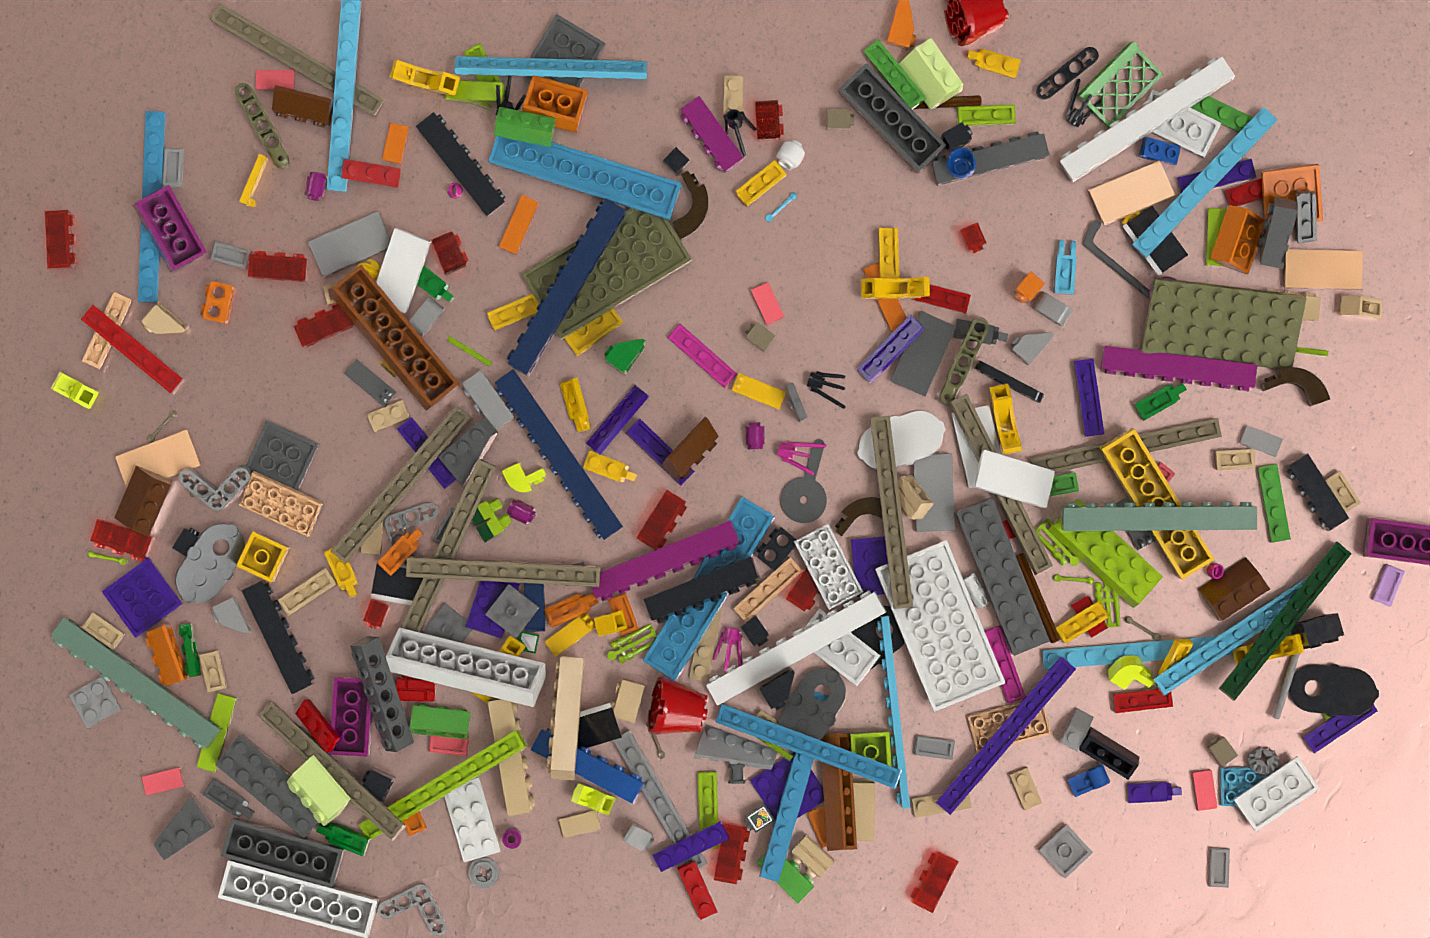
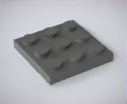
M556 14L530 58L597 60L606 43ZM548 76L555 81L579 88L586 78Z
M266 420L246 466L251 470V474L253 471H256L299 491L320 444Z

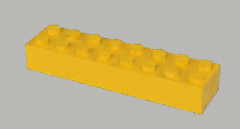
M1130 428L1099 448L1132 503H1136V506H1143L1144 502H1154L1155 506H1163V502H1174V506H1182L1134 428ZM1149 530L1181 580L1215 560L1197 530Z

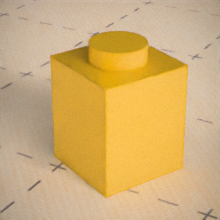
M622 610L593 618L598 636L627 629Z

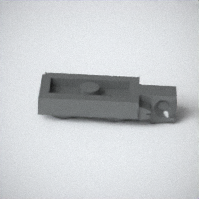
M957 319L953 338L964 340L972 321ZM977 322L974 328L977 331H982L985 329V324ZM988 324L989 328L982 342L983 344L996 345L997 340L1007 341V333L998 332L999 327Z
M215 778L212 779L202 794L233 816L240 817L242 814L251 819L255 813L247 807L249 802Z

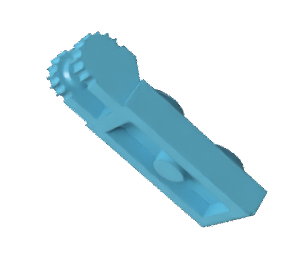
M1059 240L1054 293L1073 295L1077 256H1075L1076 241H1071L1070 255H1063L1065 243L1064 240Z

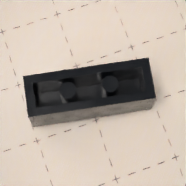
M1089 728L1079 750L1129 780L1139 766L1140 756L1094 728Z

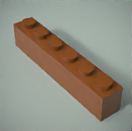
M850 733L826 734L821 740L851 751ZM822 762L827 851L857 849L853 773Z

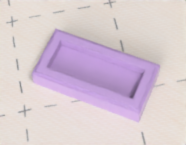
M1386 564L1372 600L1391 607L1405 571Z

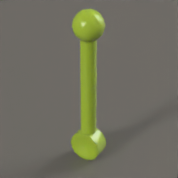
M93 551L87 553L89 558L96 557L119 562L121 565L127 564L126 558H114L96 554Z
M1059 574L1054 576L1056 582L1063 580L1087 582L1088 584L1094 583L1092 577H1061Z

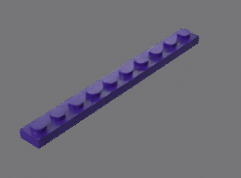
M1061 656L937 799L936 803L951 815L1073 674L1076 668Z

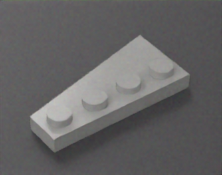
M705 725L694 758H710V761L718 762V760L729 761V764L735 765L737 763H744L749 767L771 770L777 752L769 747Z

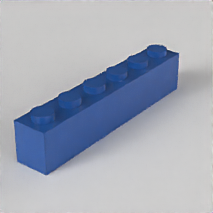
M549 728L547 730L541 729L531 748V751L547 759L548 756L552 757V754H549V739L554 736L551 735ZM584 746L577 747L575 774L632 804L636 802L645 782L641 781V776L633 772L629 775L624 772V767L616 763L612 766L607 763V758L601 755L597 757L591 755V750Z

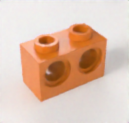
M1030 271L1013 291L1016 294L1014 297L1022 304L1024 302L1028 304L1045 285V282Z
M210 281V285H206L205 288L207 299L206 304L203 303L200 314L203 315L202 319L228 324L235 287ZM218 288H222L224 291L221 298H216L214 295L215 290ZM213 307H218L220 310L219 315L216 317H212L210 314Z

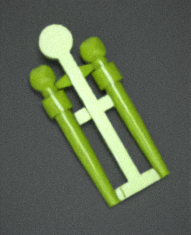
M1047 518L1035 529L1041 542L1049 549L1053 557L1059 560L1061 565L1067 563L1066 558H1063L1067 555L1069 563L1072 566H1077L1079 558L1072 556L1070 550L1066 549L1045 527L1047 524L1050 526L1054 524ZM1041 529L1056 544L1054 547L1039 533ZM1059 547L1064 553L1061 554L1056 549Z
M1096 582L1094 585L1096 589L1095 598L1101 604L1106 603V610L1109 612L1108 615L1110 617L1107 618V626L1119 627V595L1105 582L1104 588H1102L1100 582ZM1110 590H1112L1113 598H1110L1109 596ZM1103 591H1105V599H1102ZM1110 602H1114L1116 623H1112Z
M649 624L625 637L618 638L617 641H612L611 647L613 649L619 647V650L616 652L609 651L607 658L613 661L617 658L618 654L622 653L623 656H620L618 661L623 664L626 660H631L637 654L650 648L654 641L638 649L635 648V645L652 636L654 639L657 638L652 625ZM650 629L651 633L632 642V638ZM626 641H628L629 645H627V646H625V647H622V646H621V645L625 644ZM629 648H631V649L633 650L632 652L629 651V652L626 653V655H625V651L628 650Z

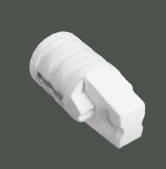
M975 572L963 578L970 598L978 609L990 603L984 587H982Z

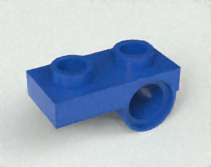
M1144 137L1139 157L1177 165L1181 146Z
M1103 764L1067 779L1074 797L1110 783Z

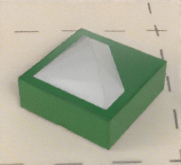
M521 631L519 642L526 646L523 651L536 654L540 635Z

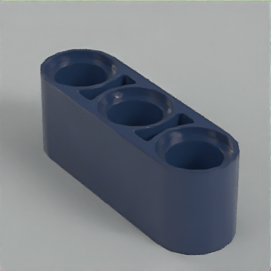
M524 583V596L539 607L538 611L525 626L526 632H545L544 584Z

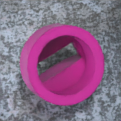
M451 183L447 188V193L451 198L456 199L462 195L463 189L460 184ZM453 186H456V195H453Z
M1212 563L1207 567V574L1211 578L1220 579L1223 576L1224 568L1221 564Z

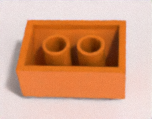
M532 76L522 111L556 118V128L577 133L588 90L547 78Z
M1228 205L1210 259L1224 267L1249 274L1258 248L1259 237L1263 233L1264 219L1248 208Z
M171 624L146 632L147 637H145L147 646L153 650L152 660L154 665L159 667L160 673H158L161 684H165V687L190 679L189 674L185 671V662Z

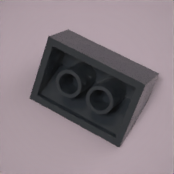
M792 668L759 687L771 710L773 708L779 710L787 705L785 701L789 698L795 674Z

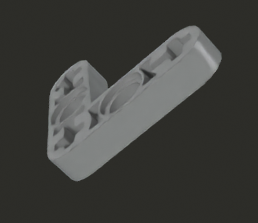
M246 465L237 466L218 488L191 467L182 469L178 479L185 488L214 511H220L248 482L251 470ZM244 471L246 473L245 477L242 476L237 482L235 479L238 477L239 472ZM185 475H192L191 479H184ZM196 479H198L199 481H197L195 486L193 487V481L195 482ZM230 483L235 487V491L227 492L224 486ZM205 485L208 488V492L200 493L197 487ZM223 494L224 497L221 502L214 504L215 499L217 500Z
M425 503L388 516L385 519V527L391 546L395 544L394 540L397 536L406 534V528L435 519L439 514L438 506L434 503ZM428 506L435 508L432 517L426 514L423 515L425 519L421 520L418 509L421 508V512L428 510ZM409 512L417 514V520L414 523H410L407 520ZM391 518L399 521L396 527L398 531L402 529V533L391 535V532H395L393 526L388 524L391 522ZM403 563L400 567L407 568V565Z
M425 884L415 885L383 901L378 907L379 916L383 919H389L417 905L432 935L441 936L447 930L446 921L429 887ZM417 888H421V890L425 889L426 892L424 893L425 899L430 897L431 901H427L423 905H421L420 902H422L423 899L421 896L416 895V893L418 892ZM401 896H406L409 899V904L405 907L400 906L398 902ZM395 900V905L399 909V911H396V908H393L389 911L390 915H387V913H382L381 910L384 909L383 905L389 907L393 905L391 901ZM426 905L434 906L435 913L433 915H427L424 912ZM438 914L440 918H436L438 924L443 925L441 928L442 932L434 931L435 923L434 921L430 923L428 919H432Z

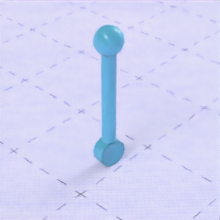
M794 192L790 193L789 198L774 212L766 215V221L771 222L781 209L791 200L797 198V194Z

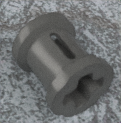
M728 764L730 768L728 784H744L743 768L745 764Z

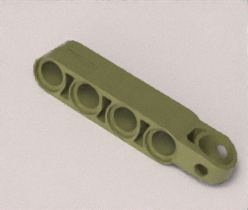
M247 83L238 84L235 88L237 99L274 164L279 169H285L289 166V157L282 146L281 138L251 86ZM243 88L249 89V94L246 97L240 96V91ZM252 105H258L259 107L258 112L255 114L249 112V108ZM266 121L268 123L267 129L259 130V124ZM271 138L277 139V144L274 147L268 146V141Z
M976 317L972 321L941 391V404L949 406V402L955 400L988 332V322L983 317ZM977 322H983L985 329L977 331L974 326ZM969 339H974L977 342V346L972 349L968 348L966 342ZM960 357H967L969 363L966 366H961L958 363ZM958 374L961 380L958 383H953L950 380L951 375Z

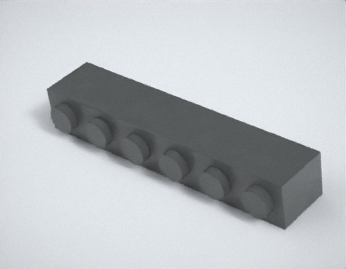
M1032 132L1027 134V138L1020 139V136L1010 138L1007 143L1002 144L1001 141L991 143V147L983 148V146L972 148L976 160V168L973 174L967 178L1048 158L1050 154L1044 133ZM946 155L936 157L935 161L931 164L937 186L963 180L950 175L947 168L949 158H946Z

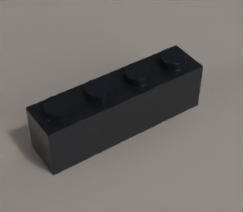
M1308 453L1286 466L1288 477L1291 481L1295 480L1298 487L1296 489L1301 497L1305 496L1309 502L1307 507L1312 513H1316L1319 518L1317 522L1322 529L1331 531L1349 519Z

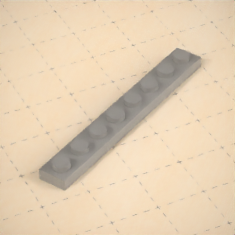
M630 730L622 734V738L613 740L630 771L641 776V781L645 782L642 791L673 844L691 836ZM702 853L684 861L686 864L695 860L698 868L707 864Z

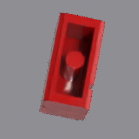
M402 674L401 677L397 678L396 688L400 701H436L437 683Z

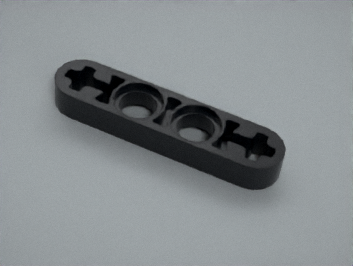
M1087 47L1038 85L1036 89L1037 97L1041 100L1050 99L1098 60V51L1094 47ZM1087 51L1088 53L1093 52L1094 60L1088 59L1087 61H1085L1084 64H1086L1087 66L1084 67L1081 60L1086 57ZM1071 63H1078L1080 71L1077 73L1071 72L1069 69ZM1058 74L1065 77V82L1062 85L1054 81L1055 76ZM1050 80L1052 85L1057 89L1054 90V88L1052 87L1048 91V96L1046 94L1041 95V87L1043 86V88H1047L1050 85V83H1048V81Z
M978 360L974 368L976 371L1001 384H1008L1010 389L1037 403H1041L1045 396L1040 391Z

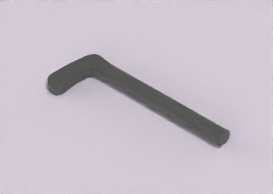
M1093 221L1087 231L1084 246L1149 298L1150 290L1094 244L1093 239L1101 223Z

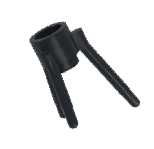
M511 75L508 76L505 97L502 103L500 99V86L496 85V115L498 114L499 107L519 110L526 98L524 94L515 109L513 103L508 101Z
M1077 79L1068 110L1065 113L1068 116L1066 121L1078 128L1093 113L1091 110L1086 114L1083 113L1092 98L1091 94L1088 95L1079 110L1074 108L1072 111L1081 82L1080 79ZM1101 98L1095 103L1094 107H1098L1101 104Z
M730 110L723 116L725 132L728 135L729 127L734 129L743 157H745L746 152L739 128H741L744 120L753 131L757 129L743 111Z
M819 371L816 373L811 372L807 382V387H811L810 391L845 409L846 406L818 388L822 389L823 385L845 390V387L827 382L823 377L845 379L846 376Z

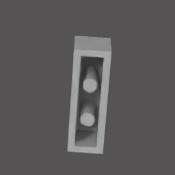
M481 370L462 383L464 385L462 390L467 398L472 397L475 401L473 404L474 408L479 414L483 412L496 430H499L515 418Z

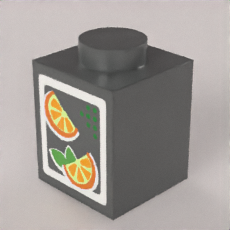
M765 803L745 815L747 820L744 823L750 831L754 830L756 833L775 821Z

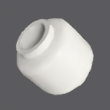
M796 140L785 141L777 153L779 165L788 170L797 168L805 155L802 144Z

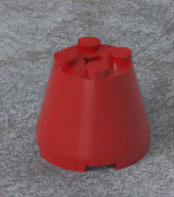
M947 0V10H944L948 31L952 38L956 37L958 46H966L1003 27L1005 20L1009 19V12L1004 7L1003 0Z
M658 677L651 695L653 697L651 710L649 709L648 732L656 735L701 732L702 720H706L708 712L704 708L707 703V694H702L670 678Z

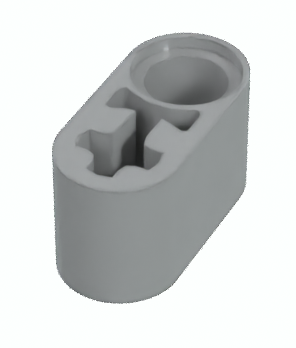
M1043 291L1032 306L1035 311L1062 327L1073 311L1069 306Z
M428 297L410 319L409 323L423 337L445 308L431 297Z

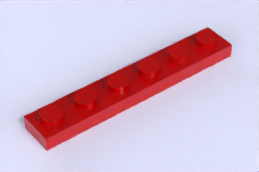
M92 305L81 318L84 323L169 393L183 379L96 306Z

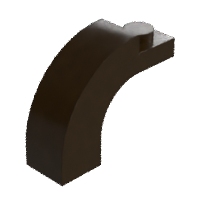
M689 171L682 173L681 176L692 195V206L685 216L672 222L681 241L693 235L701 227L708 212V193L704 184L697 187L696 184L699 182L694 173L690 175Z
M1286 367L1275 370L1278 378L1273 375L1265 378V383L1260 384L1262 391L1282 384L1296 385L1304 392L1309 407L1330 400L1323 382L1310 371L1298 367Z
M866 497L846 506L841 511L846 516V519L841 518L835 525L837 528L835 532L842 537L854 520L861 515L871 514L882 520L880 498Z

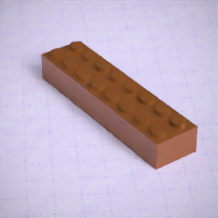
M359 265L328 291L426 411L460 384L362 265Z

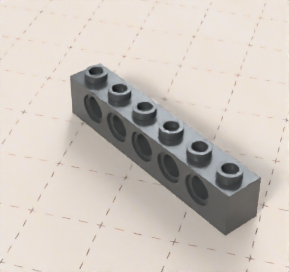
M367 636L350 645L352 657L356 662L358 675L364 686V693L368 698L370 710L374 715L375 725L382 739V746L385 748V751L398 752L414 743L380 639L379 637Z

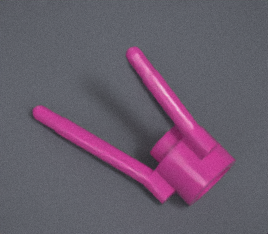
M791 441L787 443L781 442L778 457H782V461L814 475L813 471L790 458L793 459L795 455L806 458L810 457L809 454L796 451V447L826 448L827 445Z
M725 627V631L721 632L720 640L715 649L712 660H716L723 642L728 644L724 671L728 669L732 645H736V641L738 667L742 665V635H740V630Z

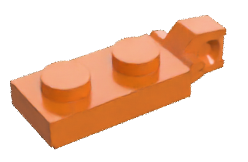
M417 528L411 535L408 532L402 535L377 564L392 576L407 560V557H410L420 545L417 540L424 533Z
M594 593L587 596L585 594H576L545 608L544 611L553 628L587 613V611L591 610L590 607L598 604L599 601Z

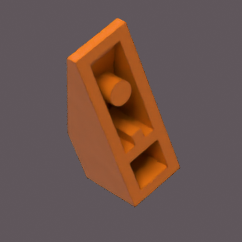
M899 0L886 44L908 50L909 46H914L916 35L913 34L914 24L909 0Z

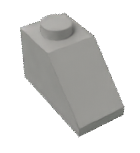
M1028 334L1022 338L1018 336L1011 344L1013 346L1011 351L1027 365H1030L1053 338L1054 334Z
M232 597L212 607L214 610L212 616L216 623L219 622L220 625L246 634L252 632L236 597Z
M1076 708L1059 742L1078 752L1094 717Z
M633 822L623 841L643 852L645 848H650L654 839H652L653 833Z

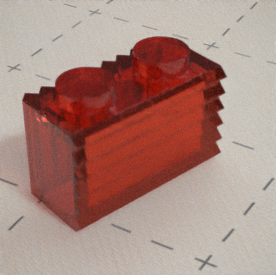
M778 100L755 101L757 141L780 140V135H784V126L779 122V116H783L782 105H778Z
M453 231L431 240L446 276L468 268L466 263H469L466 252L462 253L459 246L462 245L458 234L454 235Z

